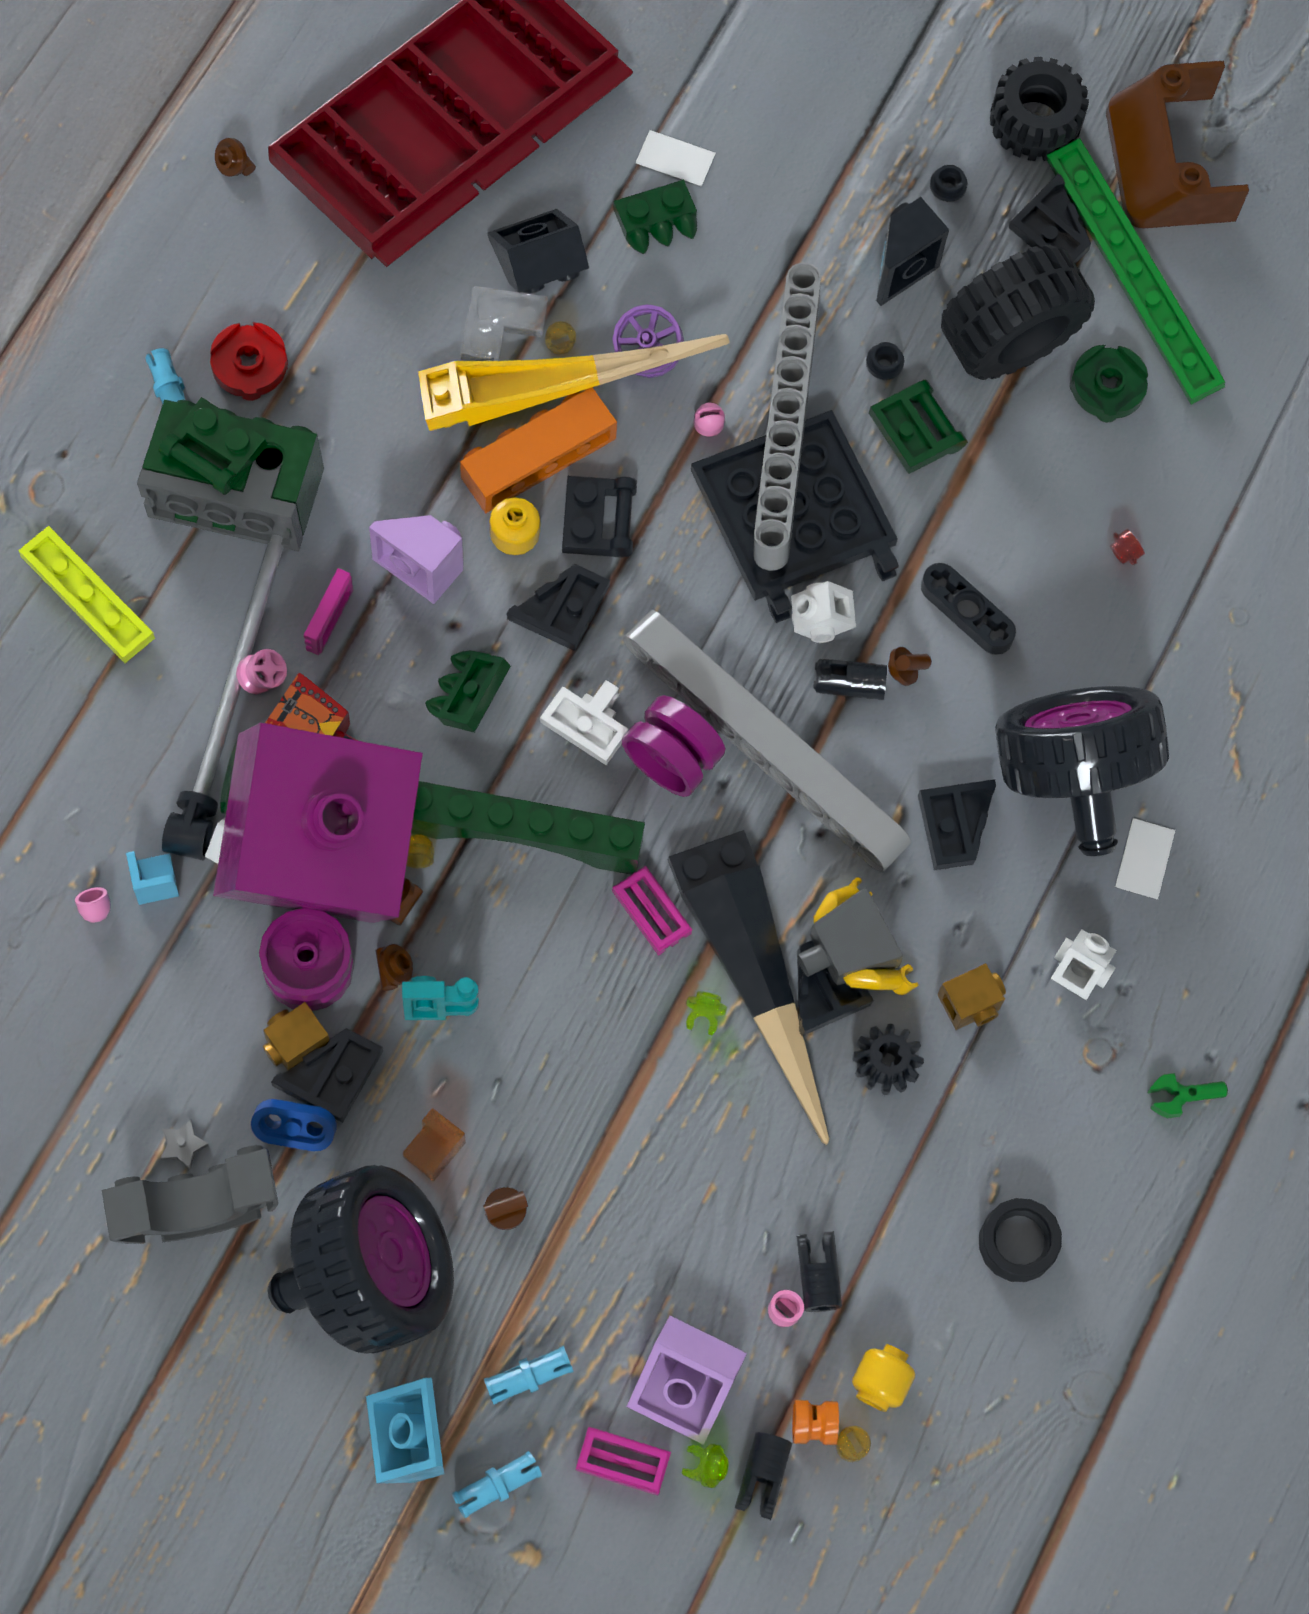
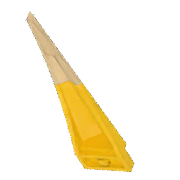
M721 334L663 346L589 356L536 360L449 362L418 371L425 421L429 431L451 427L467 421L469 426L476 425L729 344L730 341L728 335Z

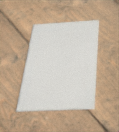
M649 130L636 164L702 186L716 153Z
M1133 818L1115 887L1158 899L1175 830Z

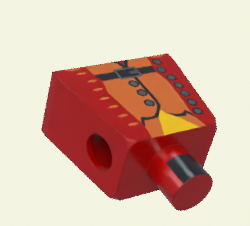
M301 673L297 674L265 722L266 724L356 740L346 734L350 726L349 712Z

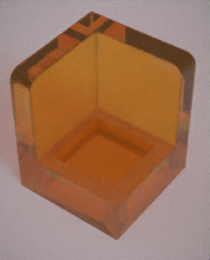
M432 1108L422 1119V1130L403 1151V1157L432 1181H435L465 1145V1133Z

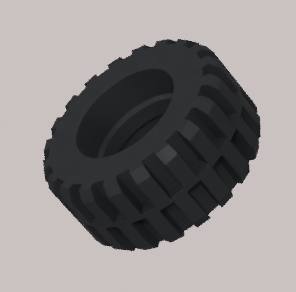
M1043 245L1041 248L1036 246L1029 248L1024 253L1018 252L1003 262L996 263L985 273L976 276L968 286H964L957 292L958 295L948 302L947 309L943 310L941 330L967 374L980 380L1000 378L1001 375L1012 374L1017 369L1033 364L1037 359L1047 356L1053 352V349L1067 342L1069 337L1077 333L1083 327L1082 324L1091 317V312L1094 311L1095 298L1067 250L1056 245Z

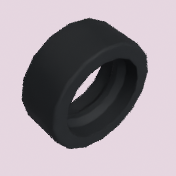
M1014 1198L1000 1203L989 1213L979 1232V1250L984 1263L995 1275L1010 1282H1028L1042 1276L1054 1264L1062 1247V1231L1056 1217L1045 1205L1032 1199ZM1014 1216H1025L1035 1221L1044 1235V1249L1041 1256L1034 1262L1026 1265L1014 1264L1006 1260L999 1253L996 1245V1232L999 1225L1006 1219Z

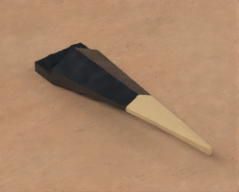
M742 830L669 856L667 860L682 899L737 989L821 1142L827 1145L829 1136L804 1038L799 1032V1018L760 865L758 866L745 831Z

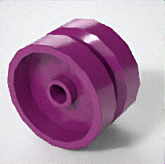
M662 695L657 697L644 713L645 722L634 723L622 737V746L632 762L647 777L669 792L687 797L703 781L702 770L713 769L725 755L726 748L721 737L702 716L675 698Z
M309 908L288 911L272 921L262 936L259 957L266 985L276 1000L287 1007L295 1009L306 1002L311 1011L327 1008L339 1000L351 984L354 964L348 934L337 919L324 911Z

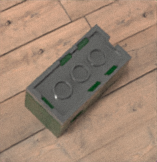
M164 399L137 481L140 495L145 498L144 507L147 516L264 544L270 542L272 535H279L283 537L281 545L284 548L299 551L324 471L318 434L303 426H292L289 428L276 425L271 420L263 417L249 419L237 416L230 410L220 408L265 437L267 441L265 449L228 494L223 495L213 488L212 482L175 458L169 460L158 452L164 437L169 433H173L195 406V403L187 400L174 402ZM190 440L184 445L221 470L229 466Z

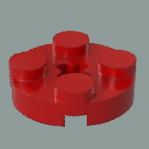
M253 322V326H240V323L230 325L216 336L211 345L210 365L214 379L225 391L235 396H241L247 401L257 400L261 395L275 389L283 380L288 369V358L281 336L274 329L262 323ZM244 354L250 357L256 354V364L244 366L240 356Z

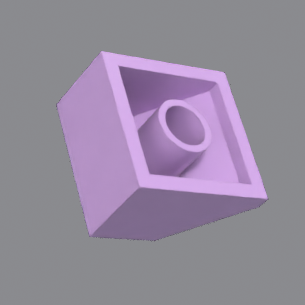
M431 515L374 521L369 527L372 560L433 604L436 603L463 571L462 537L457 528L447 521L439 522Z
M669 1316L653 1346L626 1407L704 1445L747 1353Z

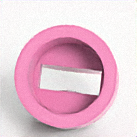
M707 402L696 410L694 427L699 434L712 437L718 435L724 428L725 415L722 408L717 404Z
M97 887L85 890L75 898L78 912L86 921L91 923L100 922L106 919L110 912V899L107 890Z
M790 1290L777 1292L768 1305L769 1318L773 1324L779 1327H790L796 1324L804 1312V1303L801 1297ZM775 1305H777L778 1308H779L783 1313H785L789 1318L785 1317L778 1309H776V1308H775Z

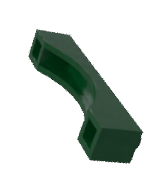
M419 781L411 834L433 839L476 838L517 843L558 853L597 869L632 875L637 872L645 822Z

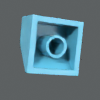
M432 1378L419 1379L366 1396L376 1483H415L444 1475Z

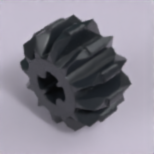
M892 1023L887 1025L884 1035L877 1026H874L869 1031L870 1038L861 1036L857 1042L861 1050L855 1051L852 1057L853 1061L862 1064L857 1068L856 1076L858 1078L870 1076L866 1085L868 1090H872L876 1083L882 1084L881 1091L883 1095L890 1093L892 1084L900 1093L904 1092L907 1088L906 1080L915 1083L919 1077L916 1068L922 1067L924 1063V1058L915 1054L921 1047L920 1042H906L910 1034L908 1029H904L900 1036L895 1035V1027ZM887 1053L895 1057L889 1066L881 1062Z

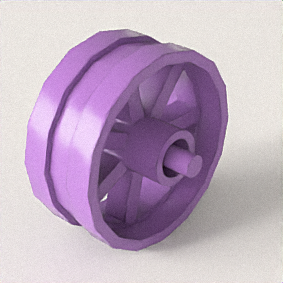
M641 305L633 307L624 313L615 325L613 334L615 352H622L621 345H640L638 349L663 346L659 340L676 333V343L684 342L683 333L671 313L659 306ZM651 314L648 328L642 329L635 318ZM659 315L672 324V326L656 334L654 333ZM629 322L638 332L637 338H621ZM679 360L636 373L635 375L646 378L663 376L672 370Z

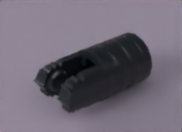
M819 659L815 663L818 678L814 681L813 688L816 693L884 700L887 665L833 659Z
M834 1231L824 1232L822 1246L825 1252L826 1263L811 1264V1244L807 1234L796 1235L804 1311L826 1312L842 1308Z
M755 1433L736 1500V1509L745 1511L750 1505L756 1481L767 1484L760 1505V1515L771 1520L792 1447L790 1441L767 1433Z

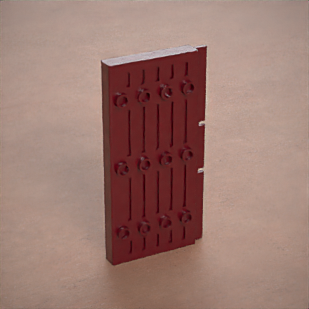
M460 0L268 146L269 161L371 259L376 257L384 266L388 267L479 195V191L473 186L475 183L482 190H486L540 147L533 139L535 136L542 143H546L630 77L633 71L618 58L619 50L564 0Z

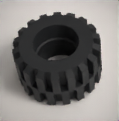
M1034 57L1033 62H1029L1027 58L1020 60L1018 67L1012 64L1007 69L1006 74H1002L998 82L990 111V125L994 126L992 133L996 139L1002 138L1000 145L1005 150L1012 148L1014 150L1013 155L1019 158L1021 154L1028 156L1030 161H1036L1037 157H1042L1043 161H1047L1048 154L1068 145L1079 137L1089 105V99H1086L1088 90L1086 86L1081 85V76L1078 73L1073 75L1071 73L1072 67L1066 63L1063 67L1058 65L1057 59L1050 58L1049 62L1043 61V57ZM1030 102L1041 103L1051 108L1055 114L1039 116L1028 111L1023 104Z

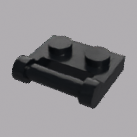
M567 476L562 553L609 557L631 556L633 541L629 538L632 496L637 493V480L631 477L607 479ZM605 496H617L614 538L602 539Z

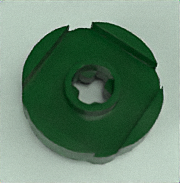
M1097 345L1088 349L1079 357L1070 381V390L1077 403L1085 411L1096 416L1100 421L1108 423L1115 421L1116 418L1126 417L1140 407L1148 389V372L1142 359L1132 350L1122 346H1118L1115 349L1105 348L1106 345ZM1105 376L1110 379L1114 376L1117 378L1116 388L1104 386L1101 377Z

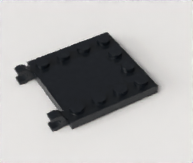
M832 410L805 420L790 554L787 563L778 570L769 571L762 569L754 560V530L766 435L691 463V472L754 601L766 597L769 611L775 623L790 618L789 610H792V606L783 590L870 555L873 557L875 569L882 582L897 575L895 569L899 568V564L890 548L896 546L898 538ZM778 477L774 479L782 480L785 478ZM772 510L770 512L780 513L781 511ZM773 543L766 544L767 546H770V547H772V546H777V544H773Z

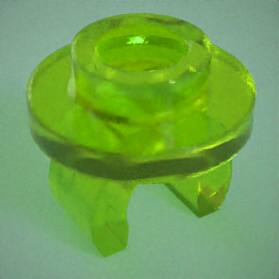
M698 991L696 996L688 997L686 1005L692 1010L687 1017V1029L692 1030L695 1019L704 1016L710 1022L708 1034L713 1035L718 1027V1016L726 1015L727 1006L720 1003L721 997L704 991Z
M709 1444L705 1449L698 1445L688 1446L687 1452L700 1457V1464L693 1470L683 1468L682 1474L693 1481H700L704 1487L715 1488L720 1481L725 1479L728 1472V1457L724 1454L723 1448L718 1444Z

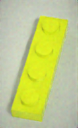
M50 526L46 527L18 550L21 558L124 663L128 662L155 639L153 631Z

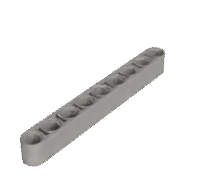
M809 263L793 265L788 270L786 276L754 530V560L762 569L769 571L782 568L787 563L790 554L820 303V271ZM781 477V478H785V479L778 480V479H774V478ZM772 510H778V511H781V512H780V513H773V512H770V511H772ZM773 543V544H777V546H772V547H770V546H767L766 544Z
M650 610L623 637L624 644L637 659L872 868L879 872H884L911 844L909 835L899 824L660 613Z

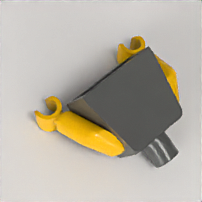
M856 877L849 886L829 892L813 916L814 924L812 925L810 936L815 946L797 955L799 965L804 974L808 977L827 968L837 985L846 983L851 988L893 990L898 995H905L918 987L919 984L917 982L911 983L905 977L913 971L911 965L907 964L899 970L895 969L900 966L903 954L871 897L873 893L869 892L867 888L858 890L857 887L861 884L862 879Z

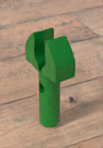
M1175 1073L1159 1077L1147 1093L1167 1091L1170 1095H1175L1169 1103L1159 1102L1151 1106V1110L1168 1119L1180 1117L1183 1113L1182 1106L1185 1102L1226 1097L1228 1087L1223 1081L1183 1086L1176 1081Z

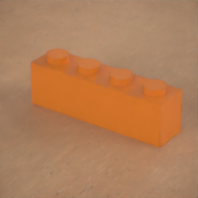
M593 387L583 392L579 391L570 394L555 408L549 411L544 409L534 414L525 425L517 429L510 428L505 430L497 437L495 442L484 448L476 447L470 450L463 457V460L460 461L461 479L486 514L504 499L518 496L616 439L617 421Z

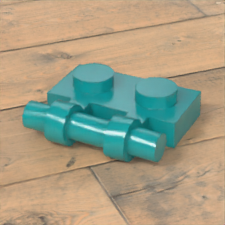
M416 976L411 979V982H402L405 1020H446V1016H469L476 1012L479 1006L478 985L468 977L461 978L454 986H445V981H437L432 976Z

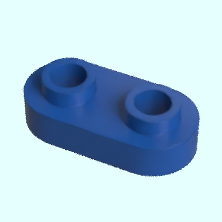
M268 1099L256 1107L251 1119V1129L259 1140L268 1144L308 1151H321L332 1143L337 1123L334 1116L322 1107ZM269 1115H277L281 1120L274 1121ZM310 1122H317L322 1125V1128H315Z

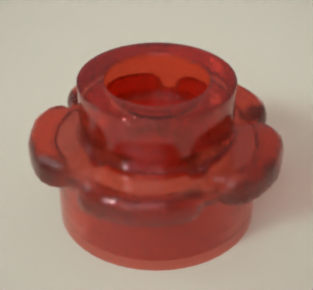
M1129 529L1124 530L1119 535L1116 532L1113 533L1115 542L1110 545V548L1116 558L1122 564H1125L1127 561L1132 565L1137 564V559L1143 556L1145 552L1136 537Z

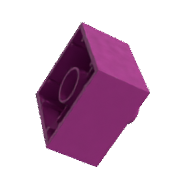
M259 723L239 733L213 896L292 910L302 908L322 910L330 916L369 923L399 918L423 753L266 723Z

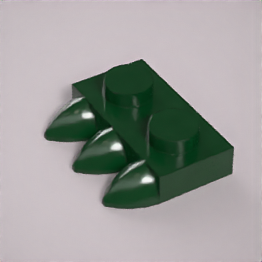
M684 179L613 201V210L625 239L639 253H646L649 246V233L662 245L670 246L673 239V225L682 235L690 239H694L696 235L697 209Z
M467 650L456 653L450 658L454 667L461 671V673L448 674L438 679L441 689L449 695L431 698L425 704L428 711L437 717L443 725L475 733L511 666L503 657Z

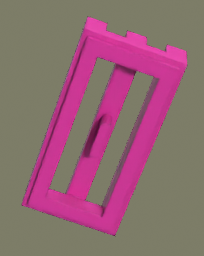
M337 568L304 633L307 651L316 655L322 653L353 592L352 577L349 572Z
M644 866L612 887L613 894L658 956L664 953L665 949L669 946L673 947L679 943L680 939L692 934V928L647 866ZM642 879L678 930L673 932L638 885V881ZM629 888L661 931L665 937L661 940L627 894L626 889Z
M588 1427L576 1471L658 1496L671 1452ZM593 1440L659 1459L658 1467L592 1447ZM590 1456L655 1476L652 1483L588 1463V1457Z

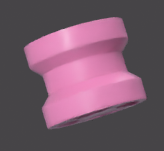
M263 649L243 658L237 666L236 676L238 683L245 691L257 695L281 685L287 676V667L285 660L275 650ZM257 673H261L264 677H259Z

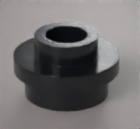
M944 165L932 174L930 189L933 195L942 201H957L964 196L967 190V178L964 172L955 165ZM944 183H950V184H952L954 187H952V188L946 187V186H944L943 184H944Z
M882 342L869 350L866 357V367L874 377L890 380L902 372L904 356L895 344ZM888 360L891 365L884 366L878 363V361Z

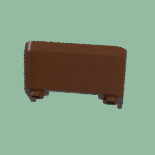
M1224 61L1164 65L1118 92L1110 99L1106 111L1107 124L1122 207L1132 226L1145 229L1236 222L1249 192L1248 184L1211 187L1209 175L1201 165L1194 162L1176 163L1165 103L1213 99L1225 68Z

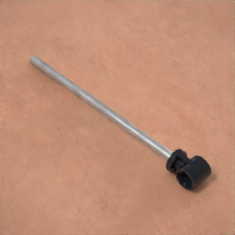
M272 535L268 543L193 791L180 792L177 806L183 812L182 814L170 813L166 821L162 837L163 852L198 860H205L206 858L205 854L213 836V822L206 820V817L215 816L218 809V802L209 796V792L241 690V685L238 683L236 676L237 666L243 658L252 654L284 548L281 545L283 537L279 535Z

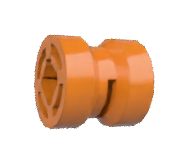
M794 1400L792 1417L793 1444H807L810 1440H820L823 1445H837L839 1432L838 1401H824L821 1405H811L808 1400Z

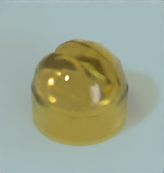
M559 321L551 324L545 334V344L555 354L568 353L576 342V332L566 322ZM567 335L569 337V341L553 345L551 342Z
M411 835L406 866L411 868H427L433 865L435 850L432 841L426 835Z
M848 1426L838 1434V1442L835 1445L836 1451L845 1461L858 1462L870 1450V1437L863 1428ZM850 1432L854 1434L862 1448V1451L859 1453L856 1452L853 1444L847 1437V1434Z

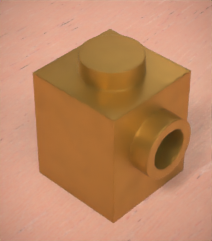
M985 963L942 983L937 995L954 1028L958 1030L973 1022L977 1026H982L999 1016L997 1011L1000 1010L1005 1001L1003 995L1006 994V990L1000 976L996 972L991 973Z
M306 1002L290 1012L287 1009L280 1011L267 1022L268 1027L263 1031L268 1043L262 1047L276 1067L282 1063L288 1071L303 1061L302 1058L311 1051L328 1044L329 1035Z

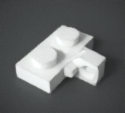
M605 680L594 697L586 693L583 698H580L562 686L540 717V723L605 765L608 764L621 746L622 737L629 730L614 720L616 712L611 707L619 697V688Z

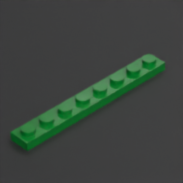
M1079 138L1048 154V164L1055 176L1059 174L1063 177L1065 182L1064 189L1071 203H1074L1081 220L1189 403L1192 405L1225 388V380L1082 140Z

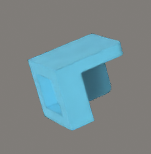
M134 851L126 853L132 886L139 905L179 896L170 853L137 860Z

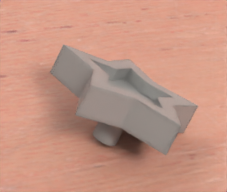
M190 1120L178 1130L162 1129L167 1145L161 1160L178 1159L190 1169L194 1154L209 1145L195 1136L193 1124Z

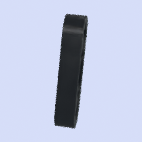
M935 563L925 570L921 581V591L932 604L986 652L997 655L1003 654L1010 649L1016 636V628L1011 619L950 565ZM943 577L947 580L945 587L939 586L934 588L932 586L934 579L940 580ZM956 589H959L960 591L955 594L952 602H948L950 593L954 595ZM964 600L973 601L978 606L979 613L974 617L963 616L958 611V603ZM988 615L987 623L983 622L981 628H977L976 626L982 622L984 616ZM1002 629L1005 632L1003 639L998 637L992 640L989 637L991 630L996 632Z

